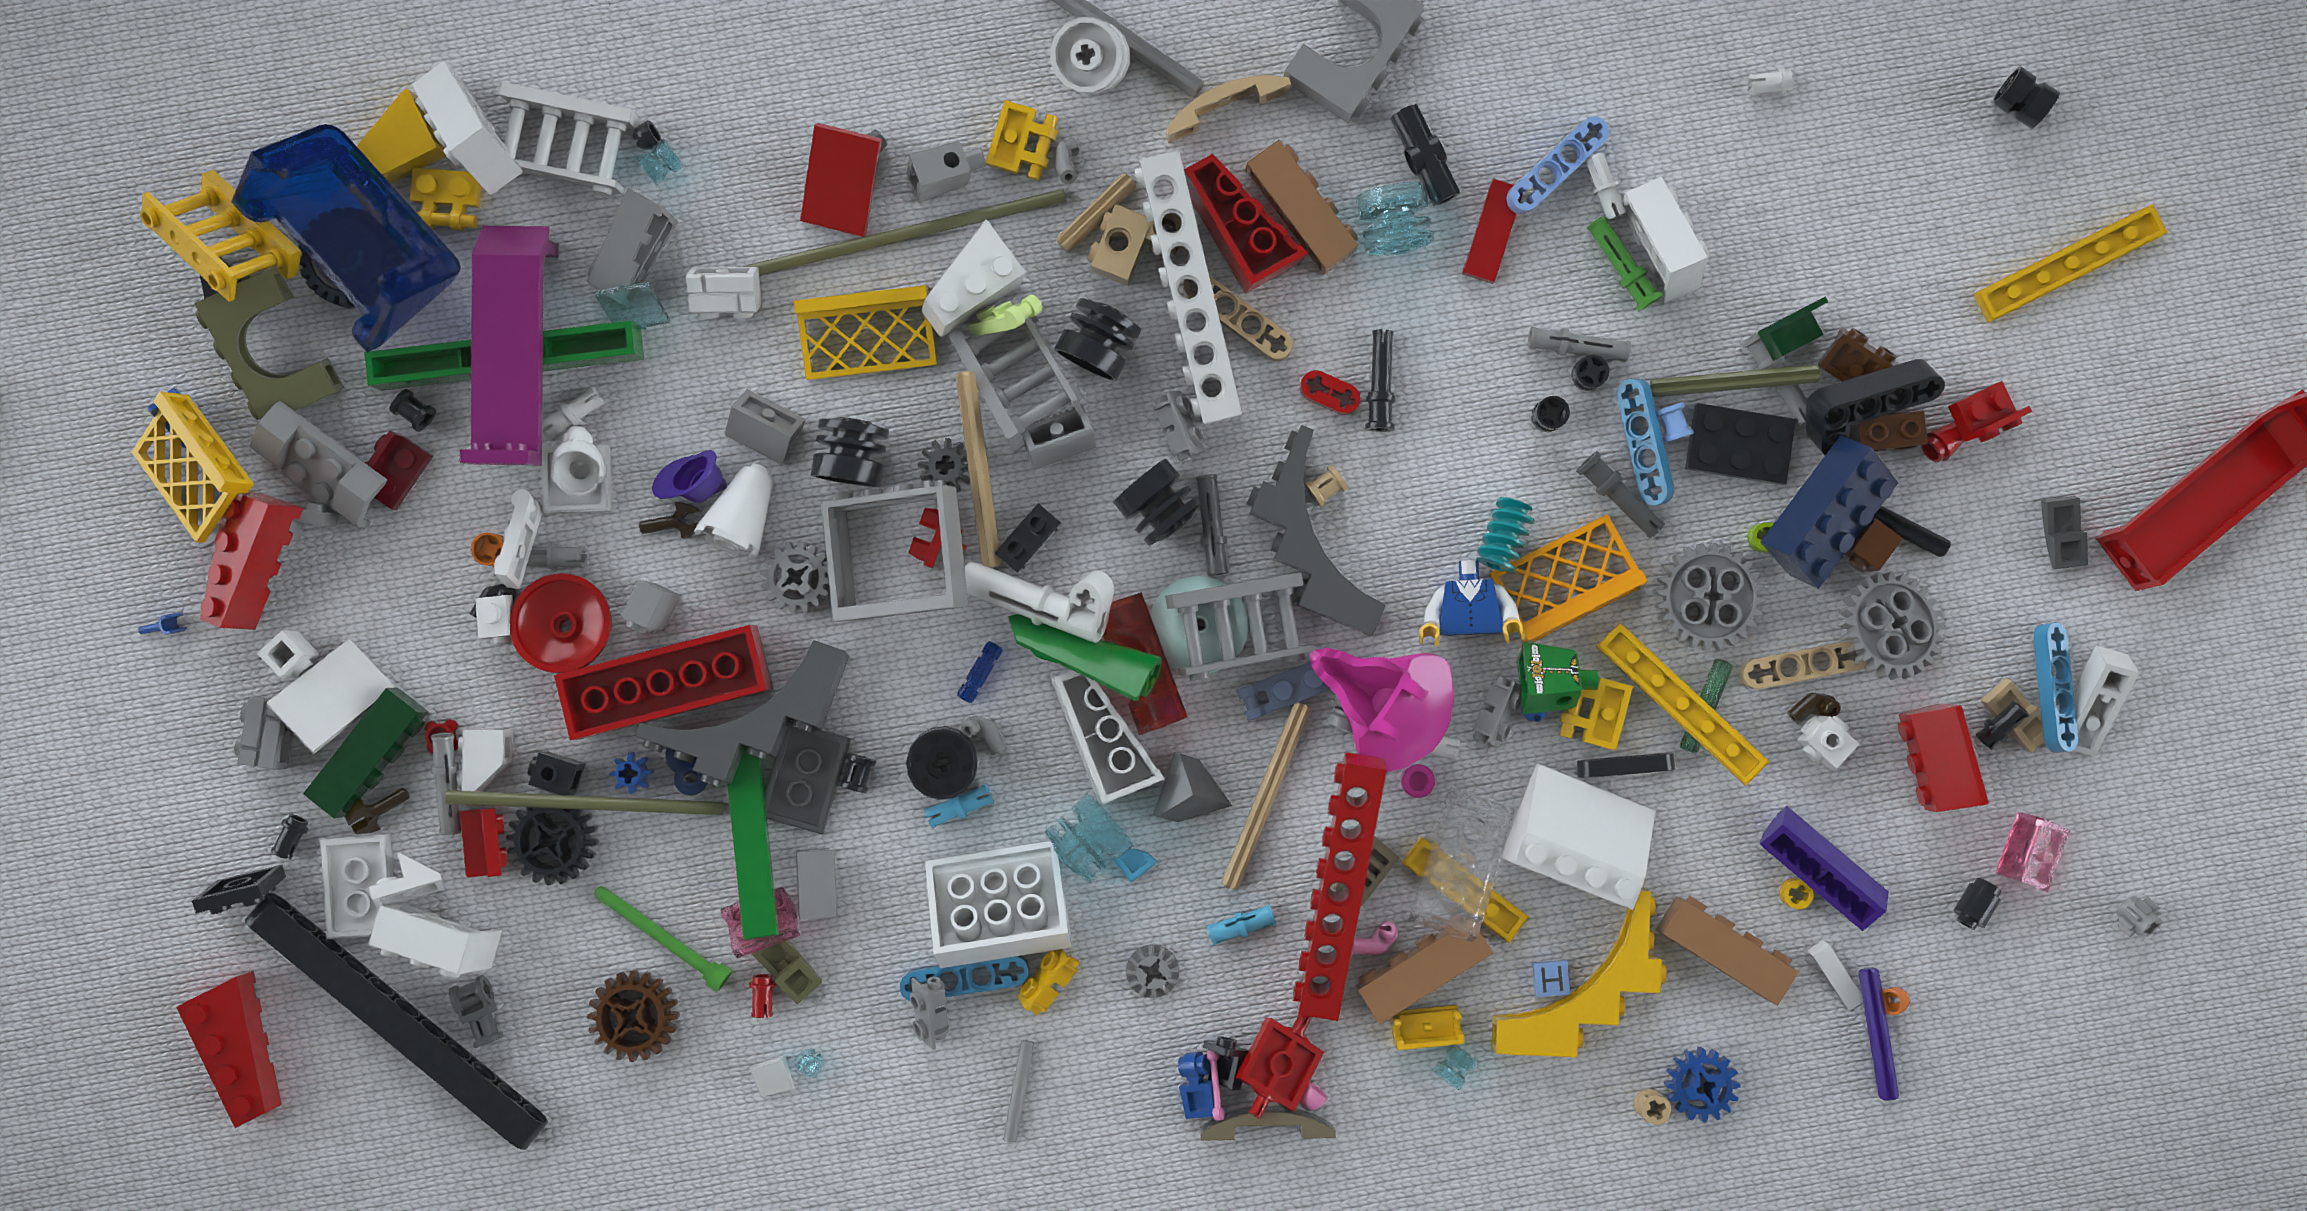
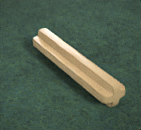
M1126 173L1120 175L1057 237L1059 245L1067 252L1074 249L1103 220L1106 211L1112 212L1115 204L1119 205L1136 188L1134 180Z

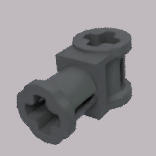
M484 975L477 977L475 982L462 987L453 986L449 989L451 1005L459 1015L462 1025L469 1022L475 1038L474 1048L504 1037L503 1032L498 1031L492 1016L497 1007L494 1002L492 986ZM473 993L476 994L475 996L468 998L467 996Z

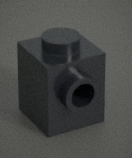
M549 751L539 752L537 757H533L528 767V775L531 776L528 785L559 795H576L586 763Z

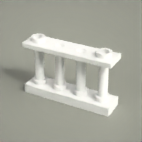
M502 82L499 95L512 108L504 144L510 151L509 155L522 169V173L591 187V192L602 196L611 197L612 192L623 194L624 187L616 180H612V174L621 134L626 132V128L634 130L639 124L640 118L632 109ZM530 108L542 110L541 114L544 115L534 163L515 159L525 112H529ZM562 115L574 117L573 120L576 122L566 170L547 166L557 119H561ZM594 122L606 124L608 129L598 176L579 173L589 126H593Z

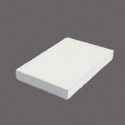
M348 639L269 700L267 706L315 754L364 715L385 688H395V686Z
M391 834L320 839L326 939L371 936L379 909H376L372 901L369 887L377 885L376 883L383 878L393 877Z

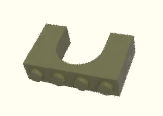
M276 267L236 284L235 300L228 302L218 292L194 303L197 309L195 312L197 320L204 329L210 331L215 340L213 347L221 359L227 361L232 370L230 372L231 379L239 390L243 389L249 400L247 403L248 409L256 420H261L275 403L279 401L283 402L293 411H296L344 388L328 358L298 372L284 375L271 373L263 369L251 357L247 348L246 334L252 320L263 311L294 298L281 272Z

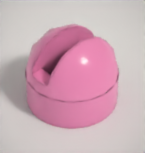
M1309 1082L1300 1100V1104L1309 1111L1317 1110L1324 1105L1328 1096L1315 1084Z

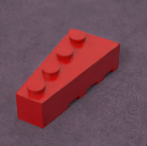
M1214 154L1184 169L1191 202L1245 294L1297 266L1307 256L1308 252L1301 245L1298 246L1288 235L1289 232L1264 210L1265 207L1257 199L1254 200L1242 188L1241 182Z
M237 493L222 516L219 531L215 537V550L211 567L208 570V583L205 597L201 603L200 620L219 628L256 629L270 594V590L267 587L269 579L274 575L277 576L281 567V563L277 561L283 545L289 546L293 533L289 531L294 518L300 519L304 508L263 493Z
M254 971L236 976L176 1006L234 1128L282 1105L274 1065L269 1060L267 1032H263L260 1017L262 1012L260 999L256 998L253 983H256Z

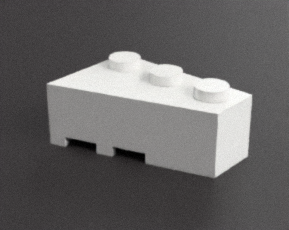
M1660 177L1625 192L1623 205L1627 210V213H1625L1626 219L1638 246L1643 245L1653 262L1647 265L1650 274L1658 273L1664 287V295L1661 297L1663 303L1700 289L1706 262L1709 258L1708 249L1702 240L1698 241L1693 233V224L1689 215L1681 212L1674 189L1671 186L1667 187L1663 178Z
M987 219L924 300L922 313L941 338L975 316L981 309L990 306L1020 286L1026 273Z

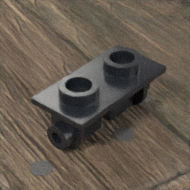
M1038 503L998 548L995 554L1018 573L1021 568H1025L1024 565L1054 531H1058L1057 527L1061 522Z

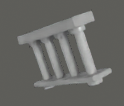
M1017 295L1011 298L1014 304L1021 303ZM1037 316L1025 319V323L1016 328L1018 329L1026 325L1033 339L988 365L986 362L980 365L977 361L976 356L981 354L980 350L1016 329L979 335L974 339L971 336L965 339L959 328L948 334L967 370L976 373L978 390L1014 452L1026 446L1020 436L1026 432L1024 428L1071 402L1078 415L1084 413L1079 402L1084 399V396L1075 381L1068 383L1034 325L1035 322L1039 321ZM1039 350L1041 351L1048 365L1003 391L1001 388L996 391L993 389L990 382L995 380L994 376ZM1056 376L1064 391L1018 417L1016 414L1011 417L1008 415L1005 408L1010 406L1009 402Z
M1288 573L1166 595L1167 609L1178 608V614H1182L1191 666L1178 668V674L1189 675L1190 681L1209 678V671L1282 657H1285V662L1304 660V653L1314 651V645H1299L1291 594H1294L1293 587L1303 586L1302 573ZM1273 591L1274 597L1278 596L1286 648L1272 651L1267 649L1259 600L1262 599L1261 593ZM1242 597V603L1246 602L1255 653L1236 657L1227 607L1230 605V599ZM1210 602V608H1214L1223 660L1204 663L1195 611H1198V604Z

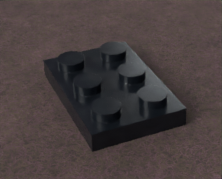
M1697 403L1694 407L1691 426L1694 434L1690 435L1685 470L1785 485L1796 419Z

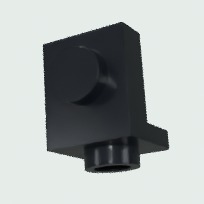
M1218 1036L1217 1041L1204 1040L1203 1048L1219 1054V1059L1217 1060L1219 1085L1230 1090H1241L1242 1081L1235 1078L1249 1050L1236 1046L1237 1040L1229 1037ZM1211 1071L1209 1073L1208 1080H1212Z

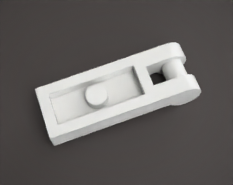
M524 489L515 491L511 497L514 511L510 524L504 530V543L501 553L497 556L494 564V575L506 587L520 589L543 511L538 502Z

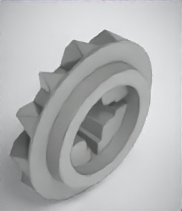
M1155 944L1145 945L1138 948L1130 956L1126 966V976L1130 987L1140 996L1155 999L1167 995L1177 984L1179 965L1173 953L1167 948ZM1157 959H1160L1158 971L1166 978L1154 977L1152 981L1145 984L1147 972L1139 965L1151 967L1153 963H1156Z

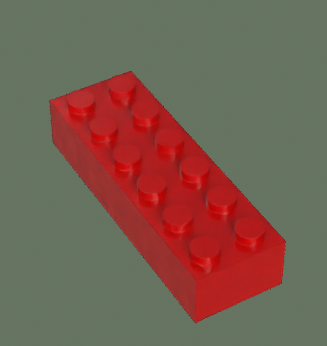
M746 625L554 675L570 741L774 690L757 625Z

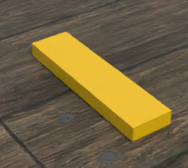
M1422 836L1419 837L1401 862L1508 943L1512 941L1529 918L1528 915Z

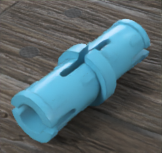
M984 784L967 793L929 808H924L927 818L937 813L941 814L928 820L931 828H935L937 825L957 817L960 819L966 818L967 813L994 804L992 794L978 799L979 796L990 792L988 785Z
M1268 904L1265 907L1241 914V911L1234 913L1235 917L1211 925L1208 924L1207 928L1214 946L1242 936V939L1249 937L1248 933L1277 924L1271 906Z

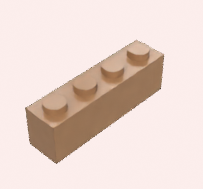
M1278 139L1247 162L1245 171L1302 247L1308 252V255L1323 275H1325L1356 252L1359 246L1356 242L1358 236L1348 223L1343 225L1336 216L1339 212L1332 200L1328 197L1324 199L1316 188L1319 185L1314 176L1309 171L1304 173L1296 163L1299 161V158L1293 148L1288 144L1284 146Z
M1676 896L1655 930L1767 1001L1778 1006L1799 971L1789 966L1792 960L1775 949L1772 954L1761 948L1764 942L1748 932H1745L1743 936L1732 930L1735 924L1722 915L1717 914L1715 918L1704 912L1707 906L1695 898L1689 896L1687 900Z
M1461 915L1451 918L1443 925L1445 927L1443 931L1435 936L1432 932L1424 935L1415 942L1417 947L1405 953L1402 950L1387 959V966L1379 971L1376 968H1372L1358 978L1360 982L1355 987L1379 1025L1494 954L1474 921L1468 915L1463 918Z

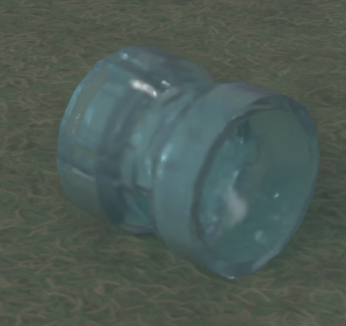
M665 139L658 142L652 152H644L637 157L645 172L656 185L663 182L668 173L677 172L684 167Z
M1450 1045L1446 1050L1447 1056L1443 1061H1439L1435 1065L1433 1071L1451 1086L1461 1090L1466 1083V1075L1468 1072H1473L1479 1065V1062L1457 1045Z

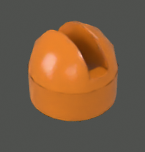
M1890 987L1882 991L1887 1014L1898 1015L1908 1008L1910 1001L1908 993L1904 989ZM1890 997H1898L1900 1001L1891 1003Z

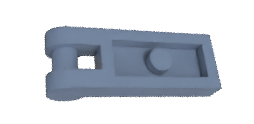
M1310 661L1236 691L1239 699L1244 700L1247 708L1245 715L1247 720L1251 721L1331 689L1317 676ZM1264 690L1268 703L1259 705L1256 693Z

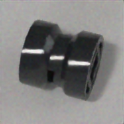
M1559 396L1544 398L1534 406L1531 412V420L1536 429L1548 433L1566 424L1570 416L1569 405Z

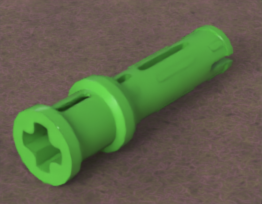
M1605 216L1598 218L1587 227L1622 278L1620 286L1622 289L1627 288L1637 303L1636 309L1638 312L1664 295L1662 291L1656 290L1647 277V269L1643 268V266L1638 267ZM1606 236L1608 237V239L1610 240V242L1612 243V245L1614 246V248L1616 249V251H1617V252L1619 253V255L1621 256V258H1622L1621 260L1619 259V257L1617 256V254L1615 253V251L1613 250V248L1611 247V245H1610V244L1608 243V241L1606 240ZM1625 265H1627V267H1628L1629 270L1631 271L1630 273H1629L1628 270L1625 268ZM1638 283H1639V285L1641 286V288L1644 290V292L1646 293V296L1643 294V292H1642L1641 289L1639 288Z

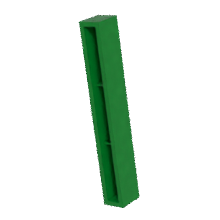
M633 321L543 331V372L644 360L641 327ZM471 340L364 352L367 384L382 391L471 380Z

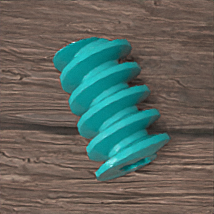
M1500 497L1496 502V506L1499 509H1495L1492 512L1494 521H1490L1487 524V530L1490 533L1483 535L1482 542L1485 545L1478 547L1477 552L1480 557H1477L1476 560L1498 571L1515 572L1516 568L1509 563V559L1520 560L1521 556L1513 549L1514 547H1525V543L1518 539V536H1529L1530 531L1523 527V523L1534 524V518L1527 514L1528 511L1533 509L1522 501Z

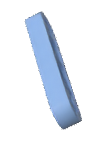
M1596 116L1589 117L1573 129L1509 190L1506 197L1509 208L1514 213L1526 214L1538 206L1607 140L1609 129L1606 122ZM1594 127L1597 130L1595 137L1583 145L1579 140L1589 132V129ZM1564 146L1572 147L1575 150L1577 158L1574 163H1568L1563 159L1561 152ZM1545 167L1552 171L1554 175L1552 184L1547 185L1540 181L1538 174L1541 168ZM1532 186L1536 191L1526 199L1527 202L1519 203L1517 199L1520 197V194Z

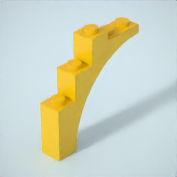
M1641 888L1634 909L1627 908L1618 939L1607 958L1592 976L1572 991L1570 995L1544 1007L1526 1012L1492 1015L1491 1048L1496 1054L1577 1058L1578 1048L1583 1047V1029L1579 1028V1024L1619 1025V1016H1624L1625 1000L1624 996H1620V992L1661 993V984L1666 982V966L1662 964V959L1655 955H1649V950H1653L1654 933L1653 930H1650V917H1653L1655 914V898L1651 896V891Z

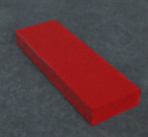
M1492 179L1462 271L1463 275L1491 284L1495 282L1517 214L1509 208L1506 200L1507 193L1514 185ZM1521 193L1520 197L1517 199L1519 203L1521 201L1523 193Z

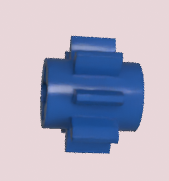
M628 752L627 761H624L622 758H615L614 761L618 766L616 771L609 773L610 776H615L618 781L615 788L621 789L624 786H628L629 794L636 793L637 784L642 788H648L650 785L646 779L648 775L654 773V770L648 769L645 764L649 758L643 757L636 760L635 752ZM631 768L632 770H637L638 775L633 778L632 776H627L626 770Z

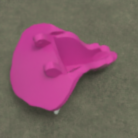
M1332 648L1316 649L1310 654V661L1314 672L1339 698L1343 711L1350 721L1358 754L1385 758L1387 772L1411 766L1430 754L1438 746L1449 727L1455 696L1451 666L1446 659L1434 653H1419L1398 658H1358L1344 651Z

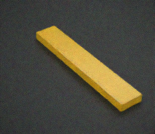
M2151 204L1974 293L1973 296L1987 323L2168 232L2154 205Z
M1621 623L1596 646L1744 786H1747L1770 762Z

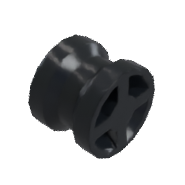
M1588 355L1574 365L1571 372L1572 381L1579 389L1592 391L1606 382L1610 373L1609 366L1601 356Z

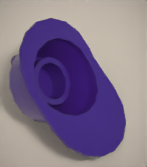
M706 450L696 455L680 458L665 466L653 481L652 492L654 496L660 499L682 496L692 502L702 503L712 495L725 490L727 482L716 464V453L712 450Z

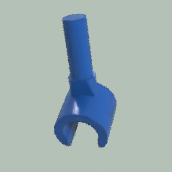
M177 612L162 615L159 622L140 626L138 632L146 634L162 631L165 635L184 632L187 627L180 628L178 626L177 617L183 616V613Z

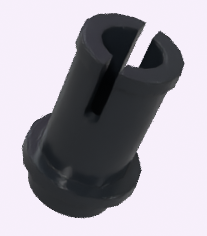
M290 814L287 819H283L281 822L283 828L271 852L280 858L292 859L302 835L308 833L307 825L309 822L294 814Z

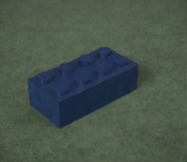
M1840 435L1761 540V543L1788 575L1819 589L1825 580L1831 576L1834 568L1845 553L1852 548L1854 541L1866 525L1872 521L1875 513L1884 501L1891 496L1898 482L1872 447Z

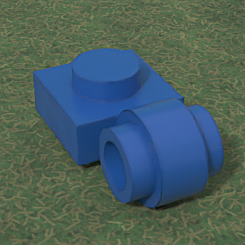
M1202 1052L1186 1053L1178 1061L1180 1075L1186 1077L1187 1081H1189L1179 1086L1185 1118L1213 1117L1215 1105L1212 1080H1203L1204 1076L1208 1075L1211 1071L1210 1061L1207 1059L1206 1054L1203 1055Z

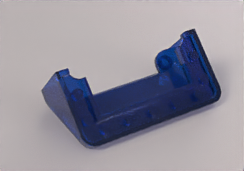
M328 124L319 125L251 152L231 203L243 216L251 221L262 223L274 218L278 220L361 312L363 316L355 321L352 327V335L367 353L384 344L456 280L461 269L457 257L341 129Z

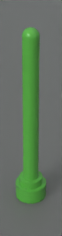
M600 886L595 889L594 895L597 899L702 973V978L707 981L706 985L716 993L727 982L733 970L725 964H717L716 962L711 964L607 888Z

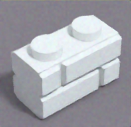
M758 267L691 268L686 274L690 314L700 313V318L703 319L717 318L720 316V313H733L734 318H749L753 316V313H757L761 307Z

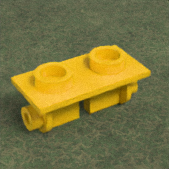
M1063 949L1047 953L1042 959L1039 969L1022 984L1017 995L1025 1010L1029 1011L1030 1009L1036 1015L1046 1012L1060 994L1051 986L1055 982L1062 988H1065L1078 972L1077 966L1080 962L1072 955L1068 956Z

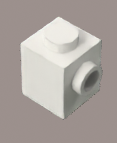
M282 630L257 653L279 678H299L314 666L313 662L320 656L299 631Z

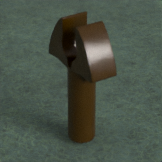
M675 502L677 510L672 516L640 521L639 530L642 534L676 528L680 531L681 538L686 539L695 534L694 530L698 523L687 525L681 522V520L689 513L702 511L692 505Z
M400 788L373 805H364L361 798H359L347 812L345 819L348 825H351L354 834L376 832L381 829L377 823L379 816L410 798L409 792L405 788Z

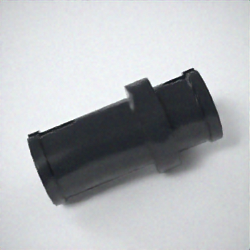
M2013 700L1993 720L1988 719L1984 723L1985 727L1976 733V736L1986 747L1992 750L2000 741L2004 743L2009 738L2008 734L2030 715L2019 703Z

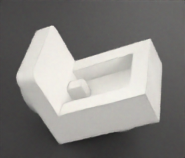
M503 595L475 598L478 638H492V644L513 643L510 636V614L513 607V596Z

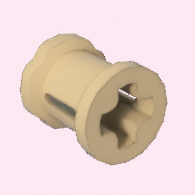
M1332 464L1327 467V472L1312 482L1308 480L1304 483L1308 493L1320 508L1325 505L1324 501L1340 490L1344 492L1348 489L1344 479Z
M1649 1088L1643 1089L1634 1098L1635 1110L1646 1122L1661 1125L1668 1121L1672 1110L1671 1105L1658 1091ZM1651 1101L1656 1102L1654 1105L1656 1111L1653 1113L1649 1111L1651 1109L1649 1104Z

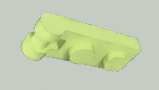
M1029 295L1019 304L1012 305L1008 301L996 308L994 305H990L976 313L977 319L969 323L968 327L973 337L1016 329L1025 323V319L1032 318L1042 312V304L1036 296Z

